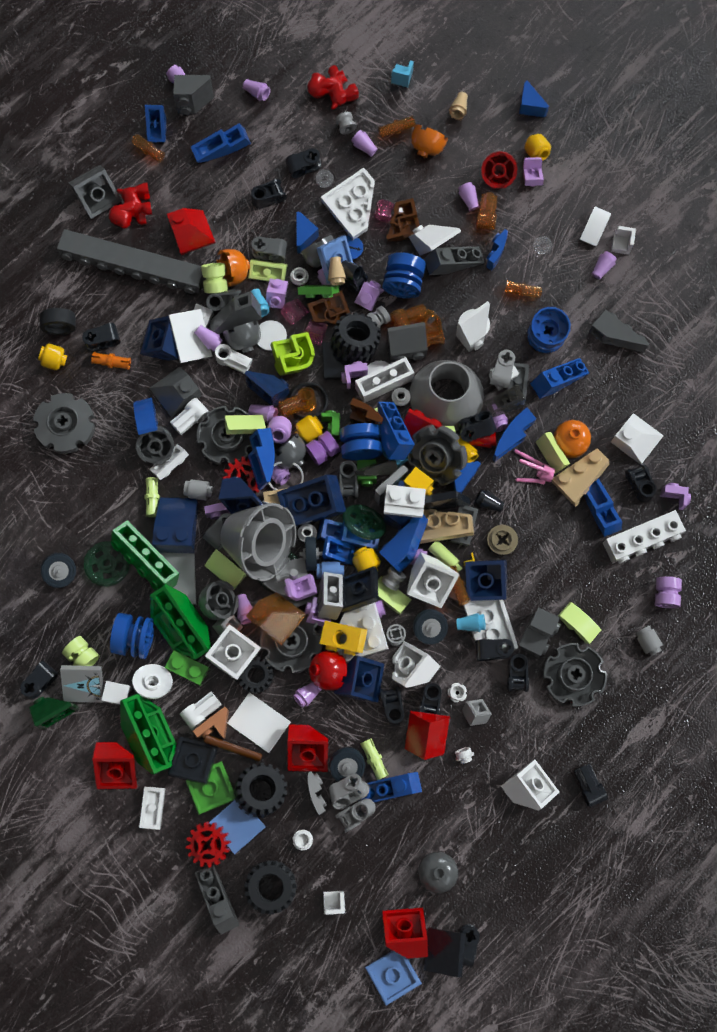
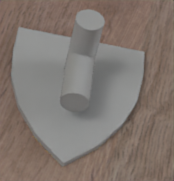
M303 558L290 560L279 575L264 581L263 584L270 590L287 596L284 589L286 586L285 579L295 580L307 575L305 560Z

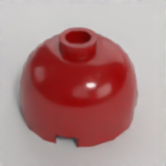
M496 151L488 155L483 161L481 168L483 180L492 188H506L511 185L516 178L518 170L513 156L504 151Z
M323 651L314 656L309 667L310 678L314 685L320 689L331 691L342 687L344 682H341L343 676L346 677L347 664L344 656L339 655L336 651Z

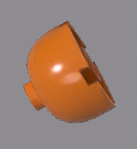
M416 124L412 132L411 142L413 147L418 150L417 154L425 158L428 155H438L444 149L448 138H444L445 135L428 127L423 130L421 129L422 125Z
M235 249L220 250L218 255L221 256L217 263H225L226 274L223 278L227 279L228 287L240 284L246 279L250 269L248 259Z
M578 420L563 422L553 434L566 458L572 459L582 456L591 443L589 428Z

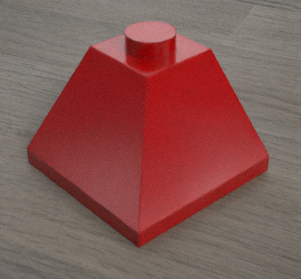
M182 208L167 214L181 255L215 244L203 210Z
M289 724L288 771L328 772V738L310 725Z
M96 742L93 766L97 789H137L134 755L117 742Z
M423 908L382 911L386 947L407 959L428 957V941Z

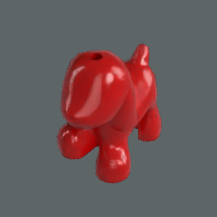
M336 65L329 67V78H325L320 73H313L307 85L308 93L312 97L320 98L329 94L332 100L331 109H335L345 102L359 99V91L355 83L350 84L347 89H343L342 84L348 82L344 71H339Z
M147 182L135 187L117 189V192L122 195L124 204L115 205L110 209L108 216L111 223L127 229L132 218L135 217L138 224L146 225L145 215H152L151 203H142L140 199L150 200Z

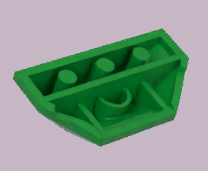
M167 584L150 594V618L153 619L154 624L172 650L196 660L211 649L208 626L186 594Z
M139 694L122 699L120 701L121 728L136 762L152 775L170 768L176 742L161 708Z

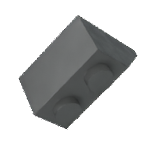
M174 75L173 95L179 114H196L214 98L210 75Z
M101 165L69 182L76 197L91 219L122 202L110 177Z
M425 322L387 328L386 343L390 362H396L404 357L407 360H421L427 356L428 347Z

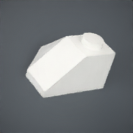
M404 641L393 655L395 672H392V679L406 688L428 683L441 666L430 655Z

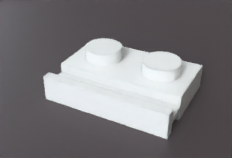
M387 485L384 514L423 518L426 489Z

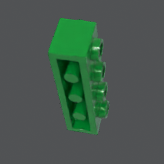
M128 520L112 530V547L124 556L127 563L132 564L137 569L141 577H145L150 582L151 587L155 591L165 584L172 588L177 585L179 572Z

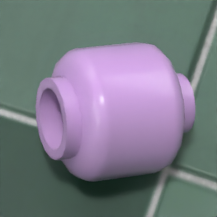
M275 416L268 423L267 428H271L274 443H285L291 436L292 424L286 417Z

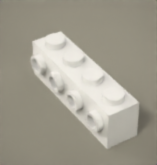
M674 510L607 538L603 545L612 564L617 561L621 564L630 560L629 556L636 554L638 557L647 553L646 549L653 547L655 550L664 546L665 541L670 540L674 542L682 538L681 534L686 530L677 511Z

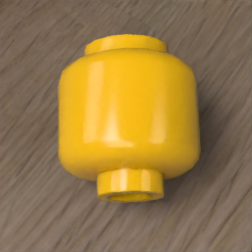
M535 134L528 137L524 149L530 158L541 157L543 161L550 155L551 145L542 134Z
M50 343L46 344L45 347L42 346L38 360L41 361V366L56 371L60 366H65L67 356L64 355V348Z
M307 415L296 423L297 431L295 433L305 442L309 443L312 440H316L323 433L322 429L324 427L316 416Z
M365 546L353 554L352 563L358 572L373 566L377 569L381 563L373 548Z

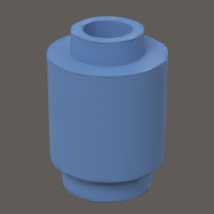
M340 561L317 563V579H321L323 572L342 574L344 577V565H340Z

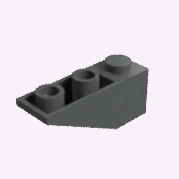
M479 246L435 248L424 258L429 275H444L485 263Z
M251 291L234 297L210 320V330L220 334L226 330H232L233 327L262 319L260 303Z
M607 310L601 314L589 330V333L603 344L645 352L650 344L644 336L635 333L631 326L621 322L614 313Z
M214 864L211 868L207 866L195 872L213 924L222 935L240 926Z

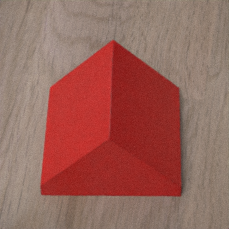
M410 711L405 749L423 760L444 755L450 716Z

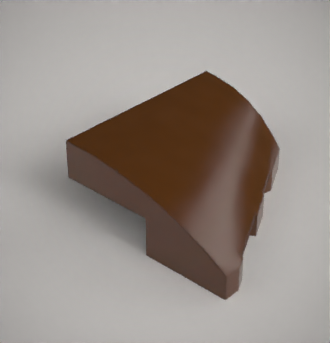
M414 198L395 203L394 215L391 218V226L386 236L387 241L409 240V236L414 234L412 230L420 226Z
M342 290L333 294V297L320 298L307 303L314 322L336 324L341 316L350 313Z
M352 398L350 403L352 413L349 417L351 424H382L383 417L375 409L358 399Z

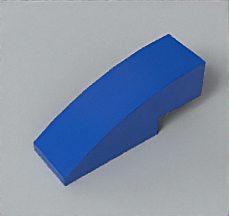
M239 123L225 132L222 130L215 132L191 146L196 161L201 163L231 154L248 146L251 142L245 129Z
M152 397L135 401L133 405L138 435L158 430L156 410Z
M528 408L519 413L504 431L492 458L494 462L524 441L526 437L524 431L534 425L536 417Z
M271 428L257 429L249 437L253 450L248 457L258 490H262L271 481L273 474L275 449Z
M598 478L589 487V491L586 495L584 494V497L598 527L605 537L622 530V520L613 507L612 499Z
M323 519L319 523L317 540L325 541L326 536H329L355 547L363 548L366 546L367 548L377 550L381 531L348 522L341 523Z

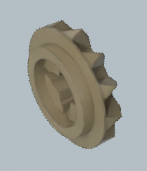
M497 525L490 530L487 536L488 546L492 552L498 555H508L515 550L518 544V536L510 526ZM508 535L506 537L507 539L505 540L507 543L506 545L504 543H502L501 545H497L499 541V536L502 538Z

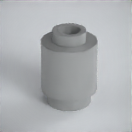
M191 479L190 481H185L183 494L191 499L207 501L208 497L212 496L213 487L209 486L208 481Z
M650 626L636 632L637 640L645 654L650 653L653 656L662 651L660 647L663 644L655 630L651 629Z

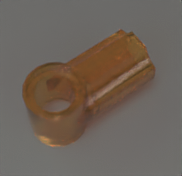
M487 192L482 194L476 228L495 230L497 196L494 193Z
M423 304L406 310L397 309L389 314L394 327L416 324L429 319L427 309Z
M305 387L299 390L298 395L278 402L282 416L287 417L300 411H314L317 406L314 390Z

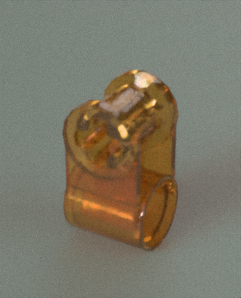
M426 310L422 314L421 320L425 322L427 347L439 343L441 345L445 344L440 317L435 311ZM430 317H435V320H434L433 323H431V324H428V323H427V320H428Z

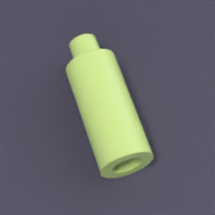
M435 541L428 548L438 560L457 573L463 569L458 564L459 560L441 542Z

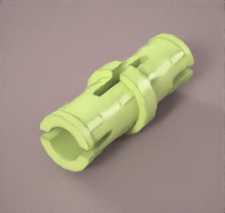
M155 477L146 478V494L144 499L146 500V516L156 517L158 500L160 499L158 494V478Z
M372 738L361 743L360 745L368 759L367 763L373 769L377 780L388 776L389 774L381 760L382 756L376 750Z

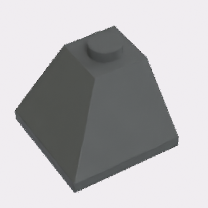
M180 367L149 388L170 417L183 410L192 399H199L201 397L197 385Z

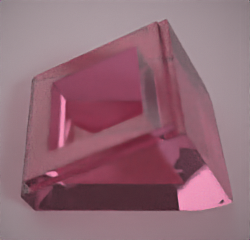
M298 298L286 303L281 310V314L290 325L295 324L309 312Z
M310 320L305 333H309L313 344L321 345L328 325Z

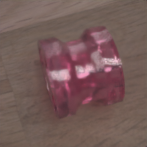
M378 200L374 217L380 221H390L394 204L388 200Z

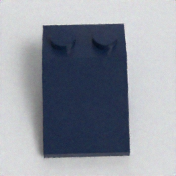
M324 475L277 492L280 505L286 507L291 512L296 527L346 513L337 475Z
M159 499L152 546L159 553H194L198 499Z

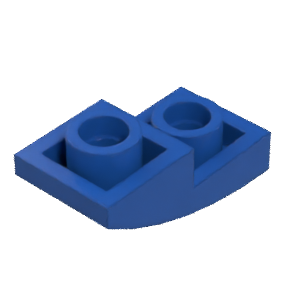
M506 229L501 234L497 233L492 240V251L486 258L488 260L486 267L491 271L502 256L508 234Z

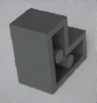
M538 607L532 613L518 644V649L536 658H539L542 654L545 655L549 648V644H547L550 637L553 638L560 628L561 624L558 623L560 617Z

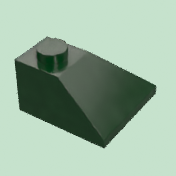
M49 697L38 698L33 702L34 705L29 707L35 726L44 730L80 710L77 705L71 702Z

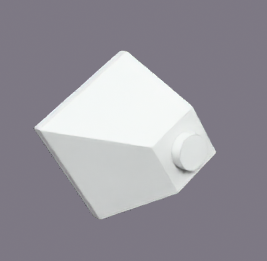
M420 225L412 230L414 234L409 236L421 256L434 250L460 233L461 230L454 227L437 225L423 227Z
M488 301L457 324L456 336L469 352L473 349L478 350L484 344L490 308Z
M633 413L615 435L611 443L641 465L663 435Z
M420 552L411 570L407 595L442 608L459 577V573L440 560Z
M229 624L205 657L220 670L237 680L261 647Z
M533 760L501 785L513 803L538 811L559 793L536 760Z

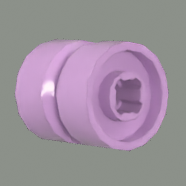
M657 577L656 590L659 592L655 594V606L661 608H680L681 596L678 592L682 589V579L676 577Z

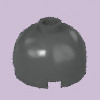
M327 236L321 239L320 242H315L301 251L303 259L309 266L313 268L322 267L317 248L334 240L333 236Z
M255 321L254 323L249 322L233 327L231 331L226 330L223 332V335L231 349L236 351L242 350L243 353L254 350L253 346L260 341L261 330L258 321Z
M158 426L156 431L138 435L136 451L143 461L155 465L161 464L172 456L174 440L166 428Z
M297 433L290 437V441L283 443L275 451L274 463L282 462L276 465L279 468L289 470L295 467L297 469L293 463L301 466L305 462L303 458L306 455L307 448L305 442Z
M222 580L205 586L199 595L198 602L202 613L209 619L216 621L233 616L237 611L239 602L238 595L235 596L233 592L235 590L234 587Z
M432 852L421 860L418 866V878L426 890L432 893H445L456 884L458 867L450 855L443 852Z

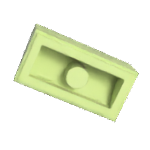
M251 259L248 279L268 282L270 279L285 281L288 264Z
M263 415L225 416L226 435L253 434L257 429L266 428Z
M551 432L543 434L536 441L550 467L555 468L554 474L570 464Z
M217 549L204 565L219 579L231 584L234 589L246 577V574Z
M380 577L378 579L379 600H382L383 603L400 615L412 599L400 590L395 591L385 586L381 581L383 577Z

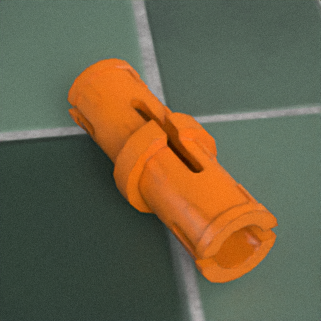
M93 352L92 354L94 356L91 358L92 364L106 365L108 368L130 369L131 358L115 356L112 353L107 355Z

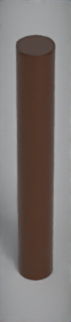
M207 734L204 737L203 742L259 762L262 758L261 753Z

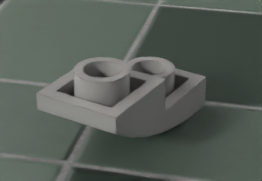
M311 771L308 773L309 792L314 807L320 815L326 811L324 807L327 804L321 795L317 797L315 793L322 790L320 785L323 782L317 773L313 775Z

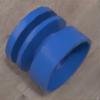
M409 253L391 254L388 257L387 273H385L382 288L384 291L400 298L418 297L422 286L421 279L424 276L426 266L425 261Z
M556 307L540 309L534 315L527 330V338L530 345L541 353L557 351L569 335L570 320L562 310Z
M118 613L111 632L110 652L125 656L130 648L132 657H136L139 654V658L146 659L153 642V619L147 617L144 621L143 617L139 616L135 624H133L132 615Z

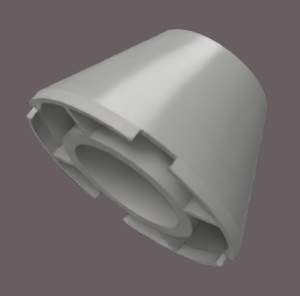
M439 360L423 367L415 375L409 392L412 410L417 409L429 419H437L443 426H454L455 431L459 430L458 423L461 419L480 413L484 401L483 387L475 372L468 366L452 360ZM441 379H451L461 385L465 394L458 399L446 400L439 397L433 391L432 384Z
M267 503L231 514L222 526L220 540L223 549L250 578L267 581L279 575L291 558H288L291 548H295L296 525L291 512L286 507L277 503Z

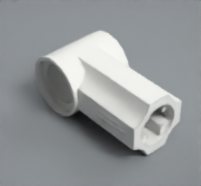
M220 344L215 349L218 364L226 365L243 374L249 370L252 363L251 358L232 350L226 344ZM221 352H227L229 354L226 358H221L219 356Z
M194 398L187 403L185 410L170 421V423L182 435L196 422H202L209 411L197 398Z
M211 691L197 703H193L184 709L180 716L190 729L194 730L222 704Z

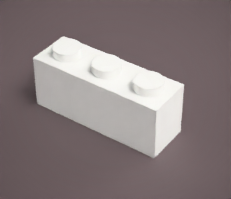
M404 357L355 380V389L362 402L366 403L413 381L414 371L407 358Z

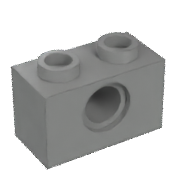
M323 572L318 584V617L337 620L343 608V575Z

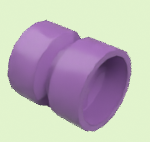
M328 431L318 436L317 441L312 440L305 445L308 454L317 466L327 461V456L333 457L340 452L337 442Z

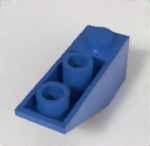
M578 358L541 372L530 384L541 399L589 374V371L582 360Z
M378 401V413L383 417V422L380 424L382 447L389 460H405L415 444L395 403Z
M424 514L423 518L412 517L410 522L400 529L396 536L390 542H387L379 552L399 573L415 558L428 523V519Z
M418 772L369 782L367 784L370 790L365 798H369L373 802H379L422 792Z

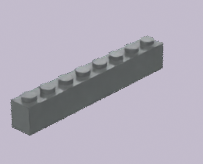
M64 229L57 247L60 256L67 261L76 260L86 266L90 264L101 270H113L119 275H131L135 279H146L157 285L161 283L171 289H183L189 294H200L203 281L205 280L199 265Z

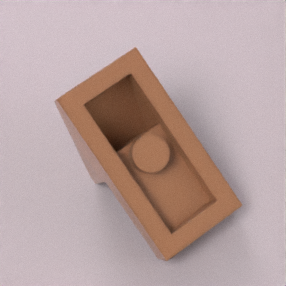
M223 707L193 730L197 738H204L206 734L211 735L214 732L212 729L215 727L225 739L229 710Z

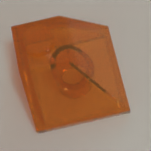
M277 592L259 600L246 615L256 627L280 645L285 642L306 616L303 611Z

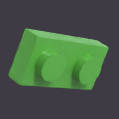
M304 285L298 287V295H305V298H314L316 295H322V298L333 297V294L339 292V285Z
M175 650L165 666L167 670L200 686L209 670V667Z

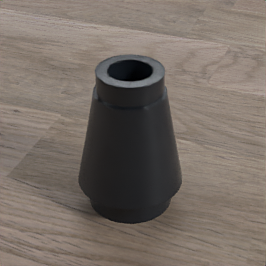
M481 489L475 499L478 507L501 512L505 503L487 489Z

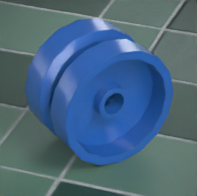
M357 423L342 427L340 429V441L344 443L341 446L342 458L357 461L375 459L383 455L382 443L378 441L381 439L380 426L373 423Z

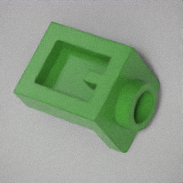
M331 410L321 413V422H332L328 423V432L335 440H339L340 413Z
M357 460L358 484L365 487L376 484V460Z

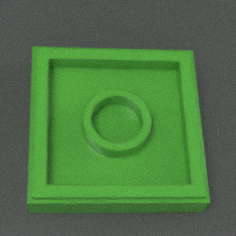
M222 761L213 765L207 785L186 780L199 815L229 803L236 798Z

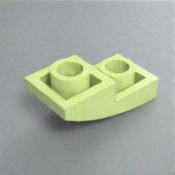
M569 602L558 615L569 630H574L586 644H590L601 631L599 626L572 602Z

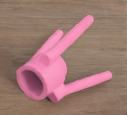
M517 449L514 450L516 454L529 460L520 459L519 462L537 469L536 476L539 477V479L516 478L517 482L540 483L544 485L545 482L550 483L552 481L555 468Z

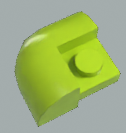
M308 332L291 335L289 339L274 341L270 344L276 361L274 366L281 376L301 372L307 369L313 362L315 353Z

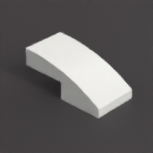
M594 207L580 240L596 247L611 213Z

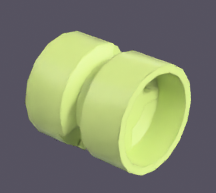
M209 263L201 266L202 275L206 278L203 281L205 293H220L228 290L227 279L223 278L226 274L225 263Z
M81 636L73 639L62 651V654L70 662L74 661L73 666H93L100 658V655L92 647L88 648L89 644Z

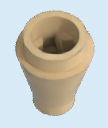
M459 92L449 108L450 115L454 119L460 120L467 113L468 95L465 92Z
M331 257L328 281L333 286L345 284L346 275L341 263V257Z

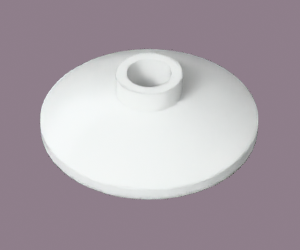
M148 664L140 667L135 672L132 680L134 690L140 696L148 699H157L165 696L170 691L173 682L170 672L165 667L157 664Z

